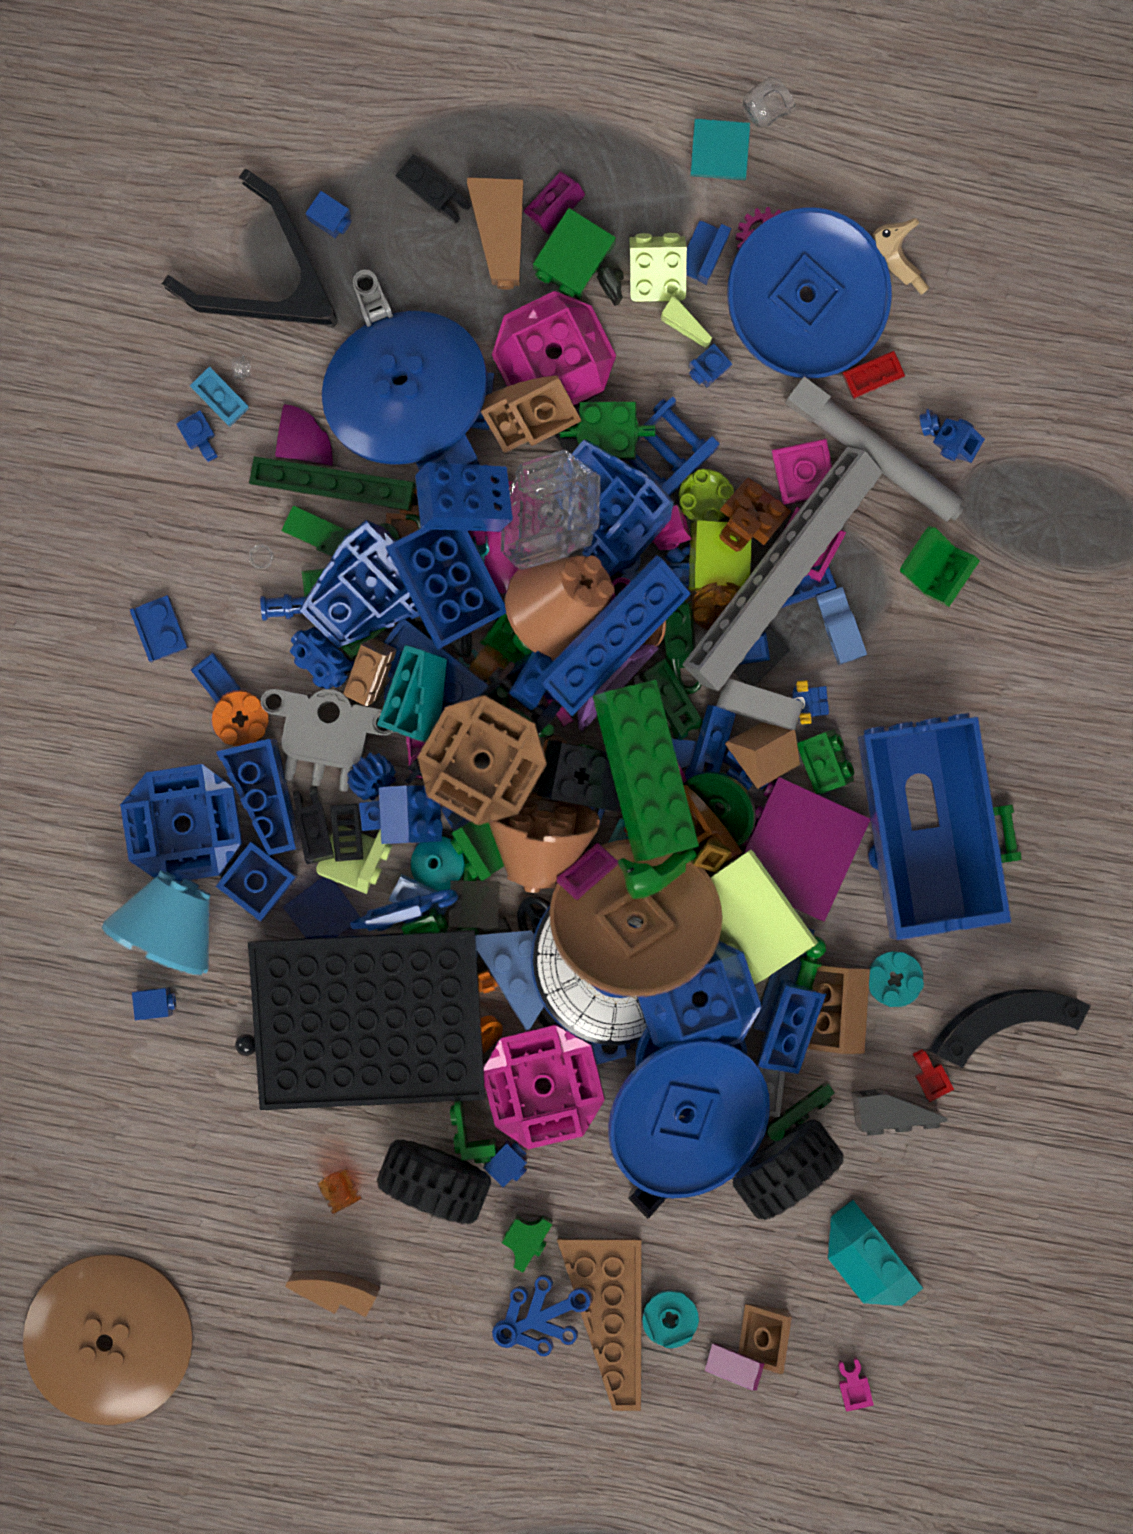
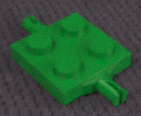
M580 402L579 416L581 422L577 423V426H571L560 432V438L576 437L579 445L583 440H588L620 460H636V444L639 437H656V425H639L636 402Z

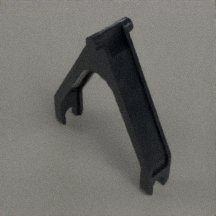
M244 169L238 178L243 180L242 184L272 206L300 266L301 281L296 291L287 299L271 302L198 295L170 275H167L161 284L165 286L167 291L199 313L335 327L338 323L337 316L278 192L258 176Z

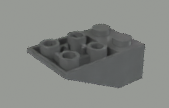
M882 1089L852 1092L855 1124L862 1132H867L868 1136L884 1134L883 1129H895V1132L912 1131V1126L917 1125L923 1126V1129H935L941 1127L940 1123L948 1122L947 1117L940 1112Z

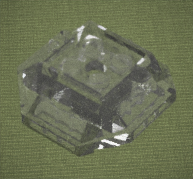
M565 449L519 464L515 472L516 478L509 486L513 520L501 530L500 552L514 566L524 570L554 560L557 561L569 556L574 550L591 546L593 533L599 528L600 475Z

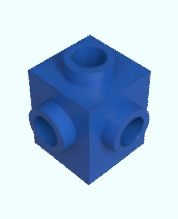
M946 418L933 443L941 449L940 454L951 461H955L957 458L972 463L985 438L968 421L959 419L957 422Z

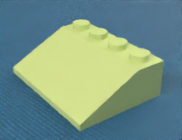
M752 849L710 876L718 892L722 907V928L719 941L744 953L754 985L818 943Z

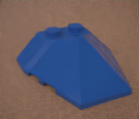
M583 440L551 479L564 512L571 510L575 524L572 530L574 535L579 537L583 546V556H595L598 558L609 577L635 561L671 520L673 500L655 480L588 440Z
M365 520L344 537L300 607V611L337 648L370 636L371 632L383 627L387 629L393 627L396 622L420 616L386 549V546L397 540L384 527Z

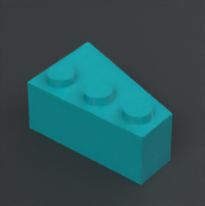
M405 645L377 725L426 743L441 717L447 659Z

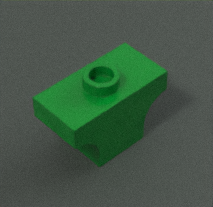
M516 1215L501 1242L513 1251L515 1255L513 1267L523 1273L533 1256H540L547 1244L544 1238L553 1225V1220L542 1215L538 1220L527 1221Z

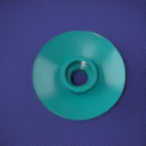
M442 836V841L420 842L411 857L412 875L416 881L436 891L451 889L460 881L465 868L463 853L458 855L450 843L451 839ZM434 858L438 860V866L435 869L431 867V861Z

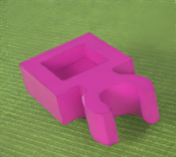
M856 1357L853 1358L854 1368L852 1370H846L842 1361L838 1363L841 1374L846 1377V1380L839 1382L846 1412L874 1405L867 1376L858 1377L861 1365Z

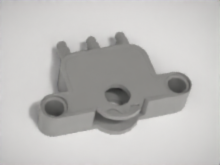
M270 689L261 697V706L267 713L286 718L282 735V748L287 754L284 779L288 781L293 780L297 761L302 760L314 763L311 783L314 786H320L325 765L342 768L339 790L347 792L349 787L347 773L353 770L352 764H357L360 761V757H364L368 734L385 737L395 733L391 730H379L377 722L382 712L381 709L356 704L352 705L351 701L344 694L334 689H323L316 692L312 697ZM273 695H279L282 699L281 706L276 710H271L268 706V700ZM327 703H335L339 707L340 715L335 722L325 723L320 717L321 708Z

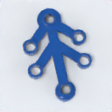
M541 1275L535 1281L536 1290L527 1317L516 1322L521 1305L528 1299V1291L522 1286L515 1287L510 1293L511 1302L506 1318L498 1321L493 1328L492 1335L494 1341L504 1348H510L515 1344H519L536 1351L540 1356L549 1355L553 1350L551 1339L542 1337L538 1340L522 1333L529 1329H534L558 1338L566 1345L573 1344L578 1338V1331L575 1327L566 1326L563 1328L547 1321L570 1310L575 1312L587 1310L592 1302L590 1291L584 1287H577L569 1294L567 1299L541 1310L546 1293L553 1286V1280L550 1276ZM539 1281H547L548 1288H542ZM516 1291H520L523 1294V1300H518L515 1297ZM577 1294H583L586 1301L583 1303L579 1302L576 1297ZM504 1328L511 1331V1337H506L503 1334ZM564 1332H572L574 1336L573 1339H567L564 1335ZM540 1343H546L549 1350L543 1351L540 1348Z

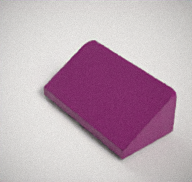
M560 171L523 212L544 232L549 234L559 224L568 208L573 209L585 196V193L576 181Z

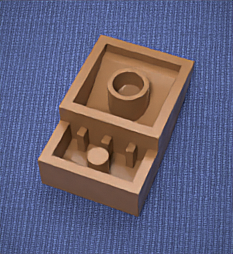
M558 375L531 379L490 393L485 396L481 408L482 415L504 453L528 441L533 446L581 422V418Z
M326 1270L293 1272L285 1285L291 1291L334 1314L341 1304L365 1318L381 1288L353 1275Z

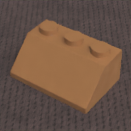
M829 965L818 967L813 990L822 992L826 996L807 1049L839 1054H865L870 969Z

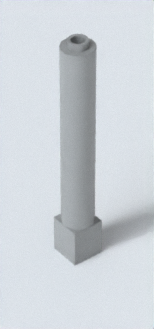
M803 377L787 398L786 405L810 423H816L846 447L866 451L882 470L883 475L947 522L950 518L955 521L965 508L961 505L964 499L830 399V395L806 377Z

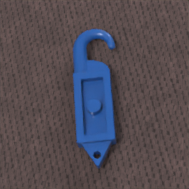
M446 889L424 896L418 895L368 910L366 915L350 922L352 930L368 929V931L377 929V931H383L398 922L410 923L417 920L419 916H422V912L428 910L433 904L439 903L438 906L440 908L453 904L458 899V893L454 890Z

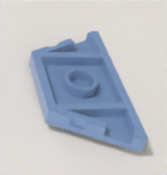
M519 931L476 935L477 953L525 1030H530L544 1008L532 977L531 950L534 938L533 932Z

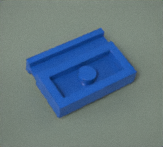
M168 595L143 604L140 607L130 609L149 662H154L189 648Z

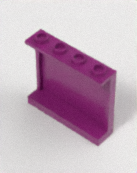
M778 777L775 779V782H769L763 795L767 799L763 807L758 806L756 809L755 826L749 838L740 846L744 848L741 856L752 849L792 907L825 922L871 819Z

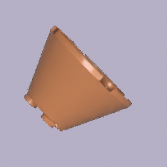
M595 556L537 560L522 566L509 581L508 592L505 594V608L508 620L519 639L533 652L539 651L551 657V660L554 661L611 603L614 587L608 573L601 566L600 560Z
M531 792L519 814L489 822L507 872V879L523 885V889L530 893H538L541 888H556L557 877L580 858L599 829L600 819L593 809L584 805L544 799L541 796H537L538 793Z

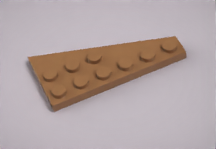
M557 1238L573 1290L577 1287H584L592 1295L591 1305L587 1310L580 1313L612 1410L641 1411V1238ZM577 1294L576 1297L579 1302L583 1303L586 1301L583 1294Z

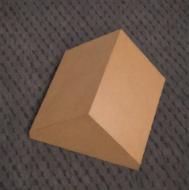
M762 722L725 743L757 789L798 767L800 764L795 730Z
M745 1304L738 1352L765 1363L763 1369L784 1374L792 1319L789 1310Z

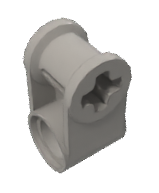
M366 269L357 272L353 277V287L367 327H370L372 322L380 319L392 318L393 314L376 275ZM362 279H371L374 282L373 287L368 291L361 290L358 286Z

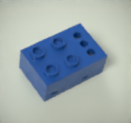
M426 463L415 475L421 529L500 532L513 520L507 466Z

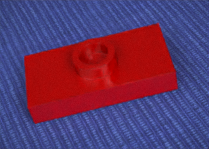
M895 351L842 373L853 399L905 377Z

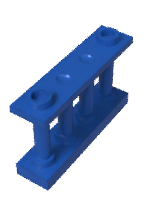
M673 396L668 401L662 399L652 410L655 414L644 425H655L664 418L693 447L692 451L694 454L687 461L684 458L680 459L657 434L656 437L642 436L673 466L672 470L675 473L668 480L664 477L661 479L637 454L636 460H627L635 469L655 480L668 496L682 484L689 474L695 472L720 445L713 436L707 441L704 438L700 439L671 410L676 404V399Z

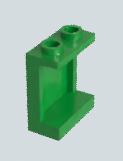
M568 208L533 263V270L536 272L535 276L546 284H549L551 281L560 287L558 291L561 294L571 298L576 297L580 300L584 289L607 253L610 254L615 246L616 237Z

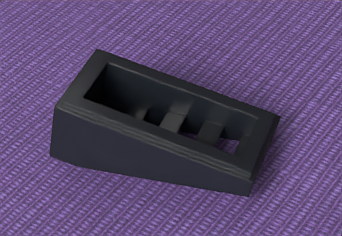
M359 804L331 805L330 817L335 862L363 860ZM353 814V819L337 820V815ZM354 825V830L338 831V826ZM355 836V841L339 842V837ZM356 846L357 852L340 853V848Z

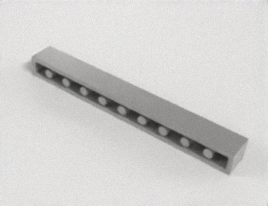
M852 447L845 449L683 663V666L701 685L719 691L727 682L729 676L738 664L743 661L747 652L761 637L762 632L771 620L777 616L783 604L794 593L796 587L810 572L811 567L820 555L825 552L829 543L843 528L844 523L853 511L858 508L868 491L875 485L883 472L866 451Z

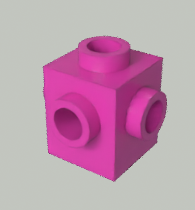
M678 505L673 506L671 520L651 542H654L660 550L674 549L680 543L692 539L685 514Z

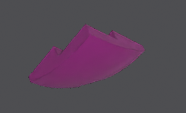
M284 404L275 457L304 461L309 464L333 466V452L330 440L326 432L322 431L315 422L316 419L298 407Z

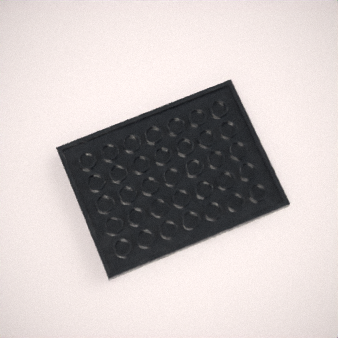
M475 930L248 942L260 1110L485 1100L486 1091Z

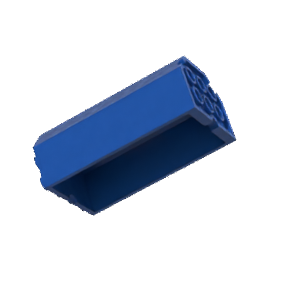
M963 713L948 717V722H942L941 717L916 722V727H913V722H906L888 727L889 731H885L884 726L864 730V735L857 738L889 937L895 940H902L1011 922L978 717L970 718L969 713ZM923 774L930 779L939 827L912 831L905 790L906 782L910 776Z

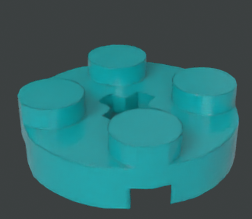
M884 952L877 956L869 967V992L878 1002L889 1007H903L912 1003L924 987L921 966L916 959L904 952ZM893 971L895 974L901 973L903 977L900 979L901 984L899 986L888 984V980L891 979L890 973Z
M664 1290L656 1293L646 1302L642 1322L644 1331L651 1341L671 1349L681 1347L692 1339L698 1327L699 1315L694 1302L685 1293L679 1290ZM667 1312L678 1315L679 1318L675 1319L676 1325L670 1326L669 1323H663L662 1319L666 1317Z

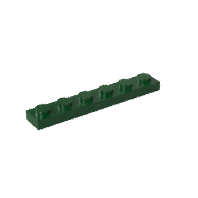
M256 456L253 457L249 484L254 486L411 511L416 487V483Z

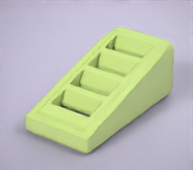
M672 296L661 314V321L705 349L708 348L712 340L710 334L681 302Z

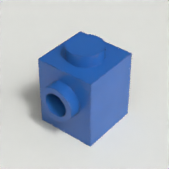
M507 1140L497 1150L496 1156H493L490 1162H486L483 1168L504 1187L511 1179L516 1182L527 1171V1168L524 1167L527 1164V1159L524 1157L527 1152L517 1142L511 1144Z

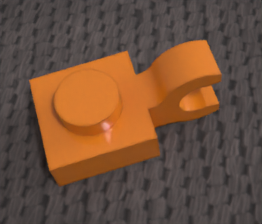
M489 970L478 973L479 992L483 991L486 994L495 991V987H498Z

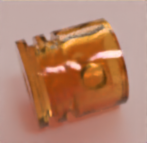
M486 643L467 670L482 681L486 680L488 685L491 682L488 679L498 666L504 669L509 664V659L507 657L503 659V654Z
M347 1168L336 1171L317 1182L325 1201H329L327 1206L332 1207L330 1210L331 1214L349 1207L362 1198L361 1195H357L359 1191L357 1188L354 1189L355 1183Z

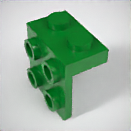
M928 526L905 559L900 572L926 597L950 607L980 560L975 555L955 547L937 528Z
M470 821L451 833L454 839L450 840V843L458 855L464 854L469 862L465 864V867L473 879L478 877L480 881H483L504 867L489 822L477 825Z
M455 1101L450 1109L451 1125H457L458 1131L455 1137H453L455 1154L461 1153L462 1161L474 1159L476 1164L490 1162L491 1158L496 1156V1138L468 1142L463 1102Z

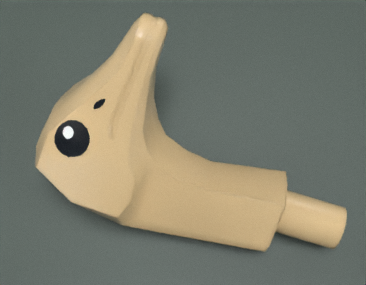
M913 218L902 223H888L877 228L872 233V238L875 240L878 250L885 258L888 269L906 285L911 282L920 295H922L929 289V286L921 278L920 274L922 272L907 260L902 250L904 238L919 224L918 219Z

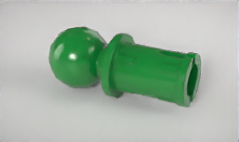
M814 936L818 943L806 951L807 957L802 956L800 958L802 963L795 984L813 989L818 967L822 966V963L817 959L826 952L825 941L817 936Z

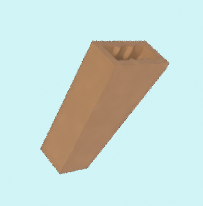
M467 178L468 192L492 285H497L498 289H514V286H520L523 180Z

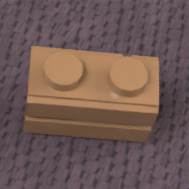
M373 638L362 643L343 694L366 706L378 701L397 650Z

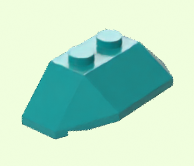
M853 1199L831 1216L827 1258L862 1303L902 1306L923 1289Z

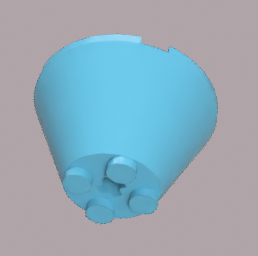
M161 870L157 877L117 909L102 924V930L112 939L128 949H131L134 945L147 951L146 958L194 975H202L203 971L206 974L209 969V911L211 894L199 889V885L191 880L184 878L182 882L175 880L176 877Z

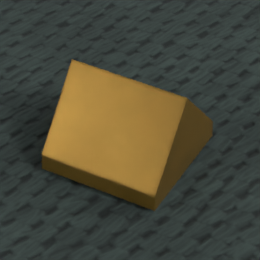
M713 835L692 864L693 866L716 873L731 851Z

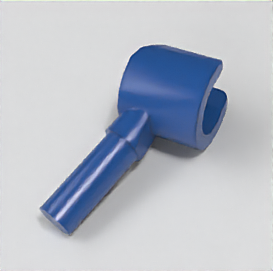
M690 545L686 546L682 551L678 547L671 549L665 558L671 563H681L690 554Z

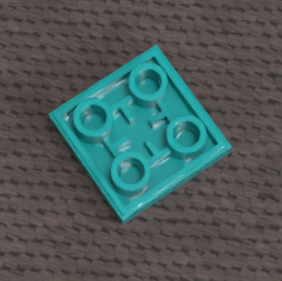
M695 119L690 176L746 181L750 123Z

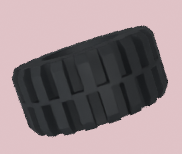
M813 1119L808 1120L786 1132L781 1140L773 1141L736 1172L735 1177H733V1187L756 1218L761 1220L771 1219L785 1212L788 1208L793 1207L802 1199H805L810 1193L822 1186L826 1180L830 1179L844 1162L843 1152L821 1122Z
M397 1139L389 1146L377 1177V1185L386 1195L418 1211L450 1222L471 1224L479 1217L491 1186V1178L488 1173L482 1171L479 1167L465 1160L462 1161L452 1154L414 1141Z

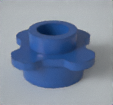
M926 409V413L920 414V424L924 436L932 435L936 438L937 430L941 429L938 414H933L930 409Z

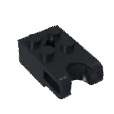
M548 740L545 754L547 764L541 774L537 796L622 812L606 751Z

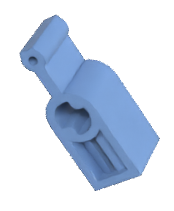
M843 587L815 596L838 666L865 657L867 652L854 615L848 605Z

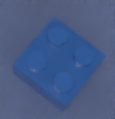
M425 785L379 787L381 844L442 841L441 804L427 797Z
M252 841L216 887L256 919L262 921L299 875L273 855H268L266 850L257 842Z

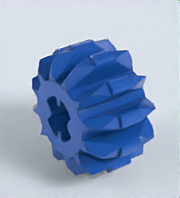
M369 753L366 758L360 757V761L357 764H352L353 770L347 773L349 777L347 783L350 785V789L362 800H375L379 795V787H390V784L396 781L394 766L380 753L375 755Z

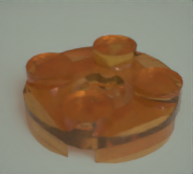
M717 582L699 589L693 597L692 612L695 622L700 627L709 630L741 587L731 582H726L727 586H718ZM716 605H725V607L721 609H715Z

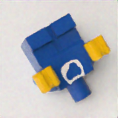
M807 680L797 681L791 693V698L804 703L798 721L801 724H812L811 717L828 715L826 686L808 688Z

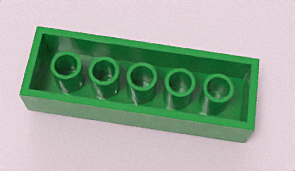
M657 680L592 696L634 861H646L699 847Z

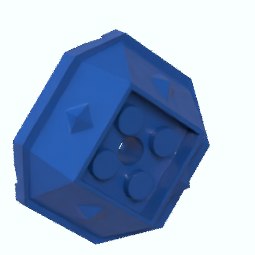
M204 764L146 772L120 804L128 860L153 878L157 877L161 870L176 877L175 880L179 882L183 881L184 878L194 880L220 876L242 845L234 787ZM182 816L188 817L191 821L190 829L186 832L180 831L177 825L178 820Z
M721 941L718 942L716 950L705 967L688 982L657 995L637 996L652 1042L661 1048L677 1042L695 1039L718 1040L732 1046L741 1043L762 1007L744 953ZM696 991H704L706 995L705 1002L700 1006H695L692 1003V995Z

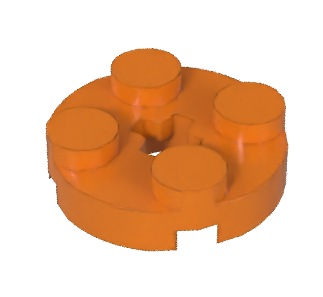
M246 690L230 691L224 694L214 706L212 711L213 729L225 744L237 747L254 743L265 734L268 726V713L262 708L261 699L251 694V692ZM241 711L243 715H248V720H245L242 726H239L237 722H232V718L236 717V712Z

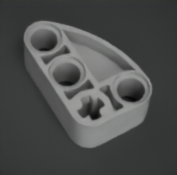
M728 679L722 687L716 706L736 713L739 716L795 730L804 703Z

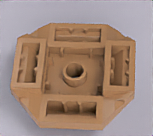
M486 696L446 707L418 756L427 797L477 825L519 814L547 764L536 725ZM485 752L490 757V764L487 768L480 769L476 766L475 759L478 754Z

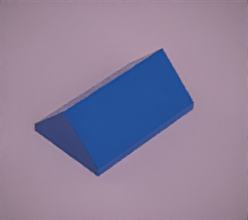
M786 980L783 981L757 1058L759 1067L799 1074L826 994Z

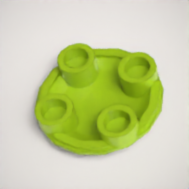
M699 469L689 474L682 482L679 490V505L683 513L693 522L697 520L720 521L726 516L720 509L733 495L734 488L729 480L720 472L711 469Z

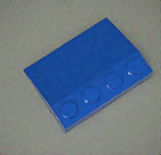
M419 529L386 546L437 649L506 614L505 604L468 531Z

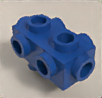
M314 627L305 631L299 630L292 636L291 643L293 646L289 652L295 657L294 663L299 668L307 669L313 675L312 681L316 686L326 690L332 687L338 688L347 680L348 676L346 674L348 671H352L355 661L347 660L344 654L321 631Z

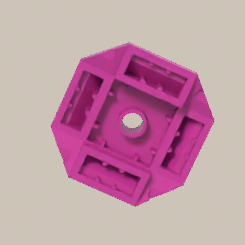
M553 291L504 315L492 352V358L507 387L531 379L558 375L575 407L580 402H586L594 396L604 393L616 354L592 306ZM551 347H557L561 350L562 354L557 359H551L546 355V351Z
M557 1024L502 1037L484 1066L485 1088L495 1127L519 1142L526 1149L583 1137L606 1099L592 1044L576 1037ZM542 1077L547 1078L551 1082V1090L547 1092L541 1091L537 1086V1080Z

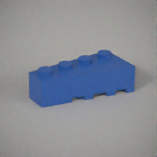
M266 739L217 751L216 753L227 770V775L231 783L234 784L268 855L301 849V841L287 781L284 779L285 773L277 739Z

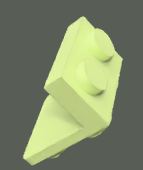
M640 233L635 237H629L631 299L635 302L670 301L672 296H674L679 301L686 298L687 256L685 236H680L678 233H666L663 237H652L651 234Z
M338 826V831L353 830L345 826ZM381 829L376 839L361 833L363 860L335 862L334 856L332 859L320 861L316 872L323 877L367 894L371 883L376 885L382 871L379 865L382 859L387 861L393 846L391 844H381ZM331 835L330 840H331L332 849H333V853H334L333 837H332V835ZM355 836L339 837V842L355 841ZM356 846L340 848V853L357 852Z

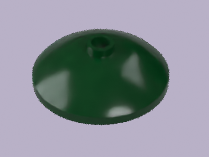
M720 772L698 773L685 781L683 786L687 785L705 802L740 847L751 835L756 821L755 806L746 788L736 779ZM717 802L722 803L724 809L719 808Z

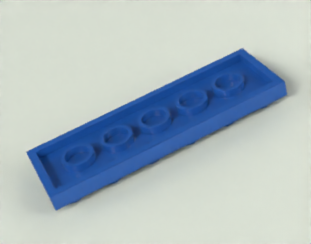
M656 556L545 669L537 680L573 716L691 593L663 559Z

